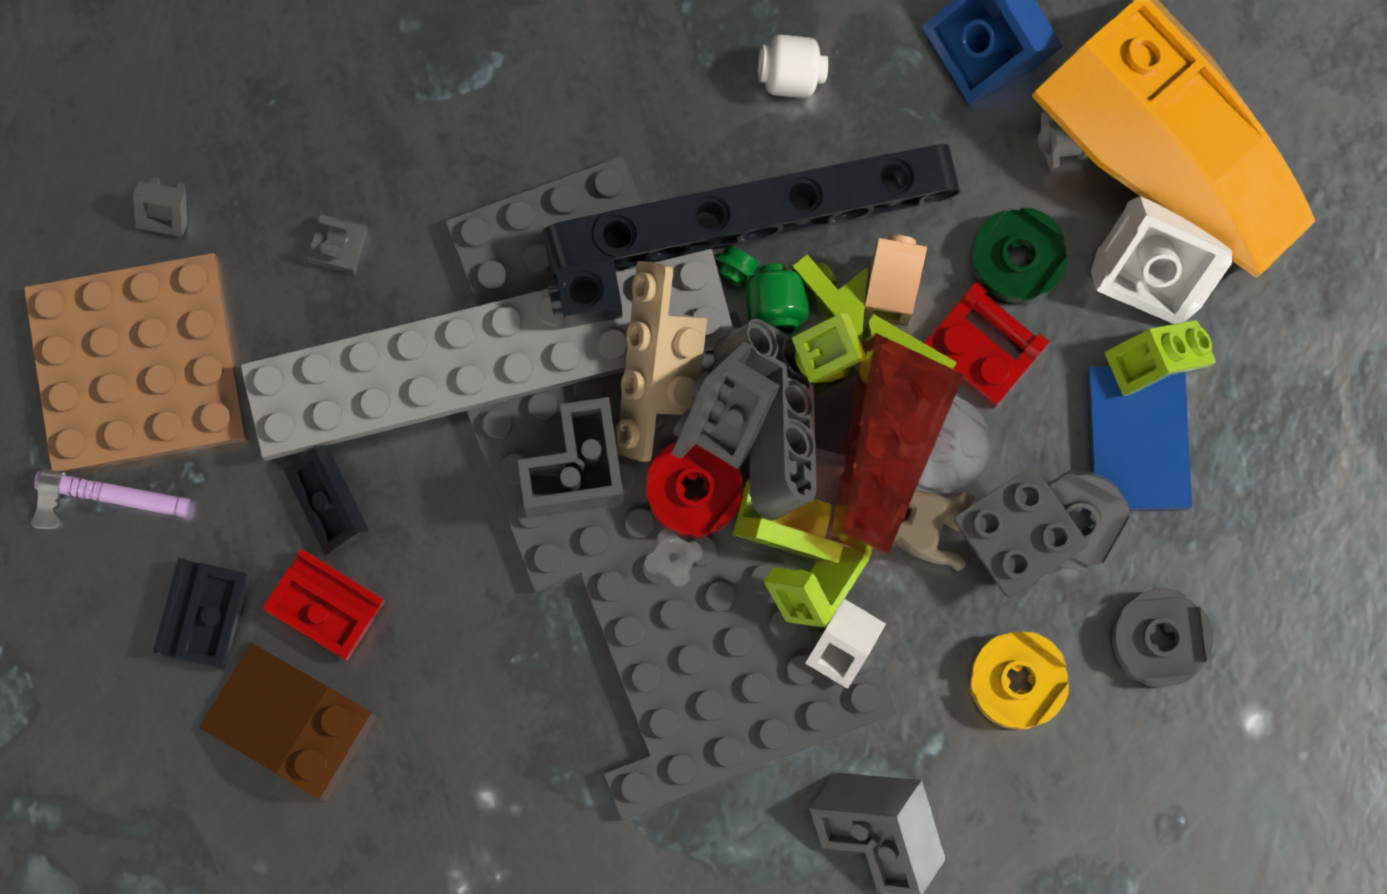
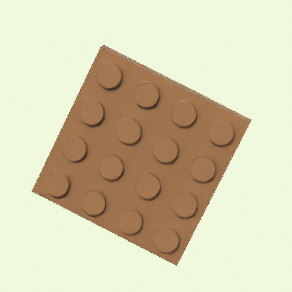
M215 253L24 287L51 470L64 471L66 474L247 441L218 258Z

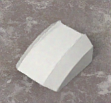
M1139 196L1127 202L1126 208L1102 245L1097 248L1091 274L1096 291L1170 323L1178 324L1187 321L1203 306L1232 264L1233 250L1183 217Z

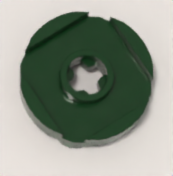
M1020 208V210L1000 211L987 219L978 231L972 246L971 269L977 276L980 284L996 298L1006 302H1014L1018 305L1030 304L1034 300L1049 294L1063 277L1068 264V254L1066 255V246L1064 244L1065 237L1059 225L1051 217L1039 210ZM1021 245L1027 246L1029 249L1027 257L1032 262L1029 265L1021 263L1018 266L1011 263V255L1007 252V249L1010 246L1014 249L1020 248Z

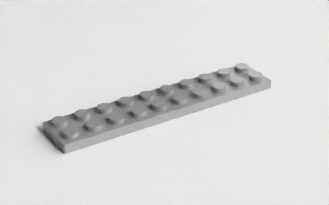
M712 249L655 262L673 267L668 314L707 318L704 352L713 350L714 344L719 339L734 330ZM636 267L616 272L623 318L565 328L563 313L553 315L549 289L241 364L262 458L267 461L311 450L314 447L331 445L624 372L628 345L626 335L631 319L633 302L632 283L636 276ZM581 285L573 290L571 298L579 304H588L596 299L598 292L589 285Z

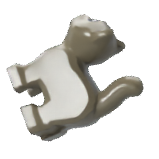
M904 481L895 505L909 511L910 516L907 521L901 522L899 516L891 512L880 541L892 546H899L912 557L934 564H947L956 571H961L966 566L965 558L955 550L940 548L939 542L944 525L961 533L954 519L958 514L975 504V496L969 492L961 491L953 497L944 498L935 493L918 491L914 489L911 483Z

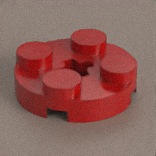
M673 443L664 448L655 457L647 473L646 499L653 516L664 528L680 536L702 539L725 528L736 516L743 497L741 471L739 468H735L697 444L679 459L672 455L676 443ZM698 476L704 478L706 482L703 489L708 494L703 499L699 497H694L692 500L685 498L686 488L681 484L685 478L694 481Z

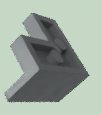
M836 773L809 808L822 848L864 852L866 854L877 892L923 894L944 863V852L922 780Z

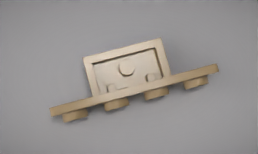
M639 261L637 263L636 276L632 283L633 302L630 325L626 335L628 345L625 372L621 380L622 398L615 438L618 455L637 461L649 462L652 458L656 415H683L687 409L691 410L695 399L689 395L694 383L701 374L707 318L668 314L673 267L646 261Z

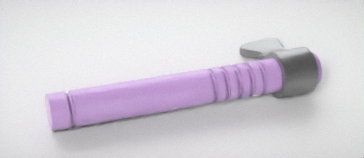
M43 468L42 471L37 472L34 488L38 490V497L31 525L35 528L57 527L60 524V519L55 514L53 508L59 505L58 498H61L62 495L78 496L79 498L85 497V499L99 500L100 502L184 518L189 513L190 499L108 483L102 484V482L88 481L87 479L76 477L73 478L66 476L64 471H53Z

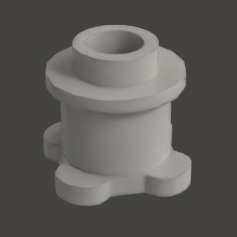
M1042 112L1038 146L1047 159L1048 167H1059L1060 157L1076 155L1078 159H1086L1088 156L1047 112Z

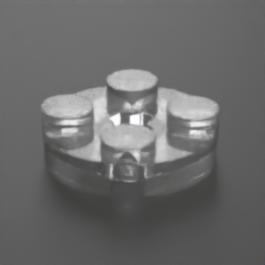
M951 396L946 398L935 397L932 399L929 397L916 402L904 413L895 430L892 451L901 472L910 482L927 491L948 494L968 486L985 468L990 456L989 430L982 414L969 402ZM945 433H948L953 438L950 442V447L954 452L951 455L941 453L938 456L931 450L934 444L929 438L932 434L942 437Z

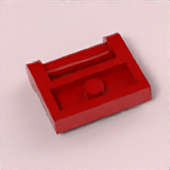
M976 281L924 344L957 362L951 373L995 408L1051 341L1041 333L1037 336L988 297L986 295L988 290ZM973 309L1024 350L1017 360L966 319Z

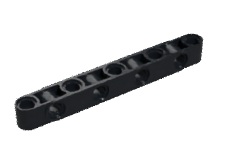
M937 144L565 220L547 226L542 230V235L552 276L556 279L555 269L614 259L615 269H623L637 266L639 261L657 262L708 249L724 248L727 245L733 246L937 203L957 196L962 192L950 145ZM881 176L895 178L900 185V190L892 191L887 189L881 182ZM793 194L804 196L808 199L811 208L800 210L794 207L789 196ZM701 213L712 214L718 219L720 226L715 229H707L698 222L697 215ZM609 232H617L626 238L628 244L622 248H613L605 243L603 236Z

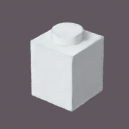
M844 599L805 664L848 689L870 654L886 623Z

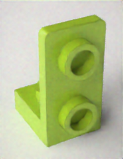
M839 313L792 337L797 350L795 352L796 364L802 374L808 377L810 383L840 382L856 373L854 364L867 358L849 313Z
M1197 320L1148 329L1104 352L1123 396L1134 394L1170 375L1206 368L1216 362L1212 353L1211 339L1207 332L1201 328Z
M843 547L839 563L817 561L811 572L801 569L791 570L773 567L765 578L764 583L786 622L826 628L869 561V556L864 549Z

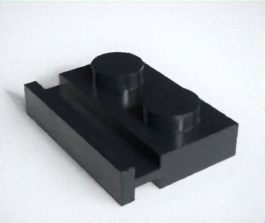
M178 557L152 653L225 671L250 575Z

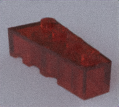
M875 333L862 342V348L867 358L861 361L858 381L855 383L851 427L847 433L843 475L840 476L831 539L872 558L889 554L964 377L963 373Z

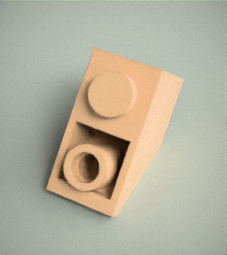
M890 235L887 239H878L869 265L864 318L870 319L875 314L887 322L908 325L914 310L926 256V246L916 245L915 239L903 235Z

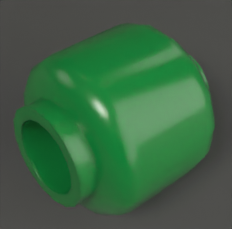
M782 263L764 265L759 268V274L751 277L746 282L745 296L748 321L753 319L762 320L790 336L797 333L799 326L809 318L806 284L797 272L788 270L787 265Z

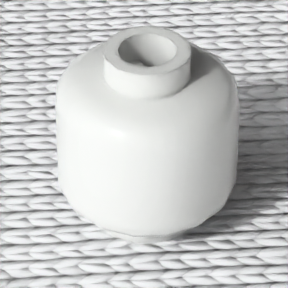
M776 35L770 40L769 45L761 46L758 60V82L765 83L769 94L809 98L814 93L817 83L825 84L828 73V56L820 55L819 45L814 38Z

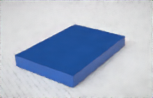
M1089 367L1087 370L1091 472L1108 478L1118 486L1129 504V511L1191 509L1192 492L1185 372L1170 375L1134 394L1123 396L1111 367Z

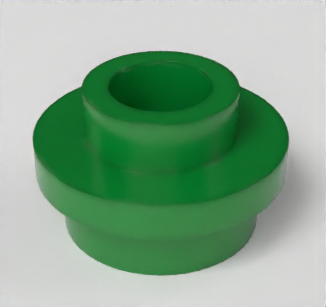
M730 245L726 246L722 254L717 253L714 257L716 265L719 266V276L737 287H742L744 282L755 276V272L760 265L753 257Z

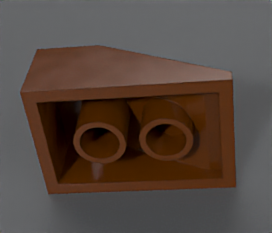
M250 643L199 728L310 795L327 802L378 716L257 645Z

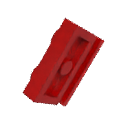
M300 549L294 563L287 569L262 609L347 662L374 621L375 615L384 605L385 600L313 555Z

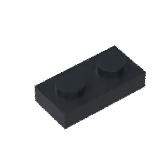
M327 445L314 447L283 470L325 555L339 552L370 531Z

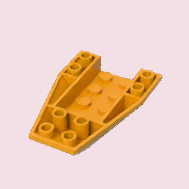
M1134 0L1078 49L1031 95L1098 167L1139 196L1172 211L1218 239L1233 250L1232 261L1255 278L1260 276L1315 222L1300 186L1261 124L1214 58L1159 0Z

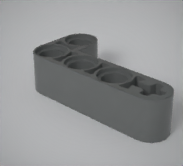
M753 319L719 339L714 344L713 353L714 359L717 362L724 351L732 353L745 341L753 346L745 365L780 385L749 452L751 501L756 511L763 518L774 521L811 502L816 496L814 383L809 382L808 377L802 374L796 364L795 352L797 350L792 337L762 320Z

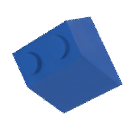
M953 0L922 25V28L968 104L975 103L1027 75L1063 47L1035 0Z

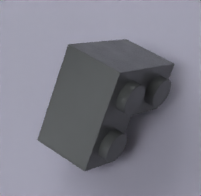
M609 397L560 404L567 453L517 460L524 510L527 518L624 503Z

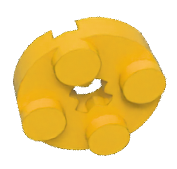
M1022 631L1003 634L990 640L976 655L971 666L969 690L979 710L990 721L1004 728L1026 730L1048 722L1063 707L1069 693L1068 674L1065 668L1067 665L1060 650L1050 640L1037 633ZM1022 668H1025L1030 673L1027 681L1032 687L1028 692L1020 689L1015 693L1009 688L1011 681L1007 677V673L1010 669L1014 672H1019Z

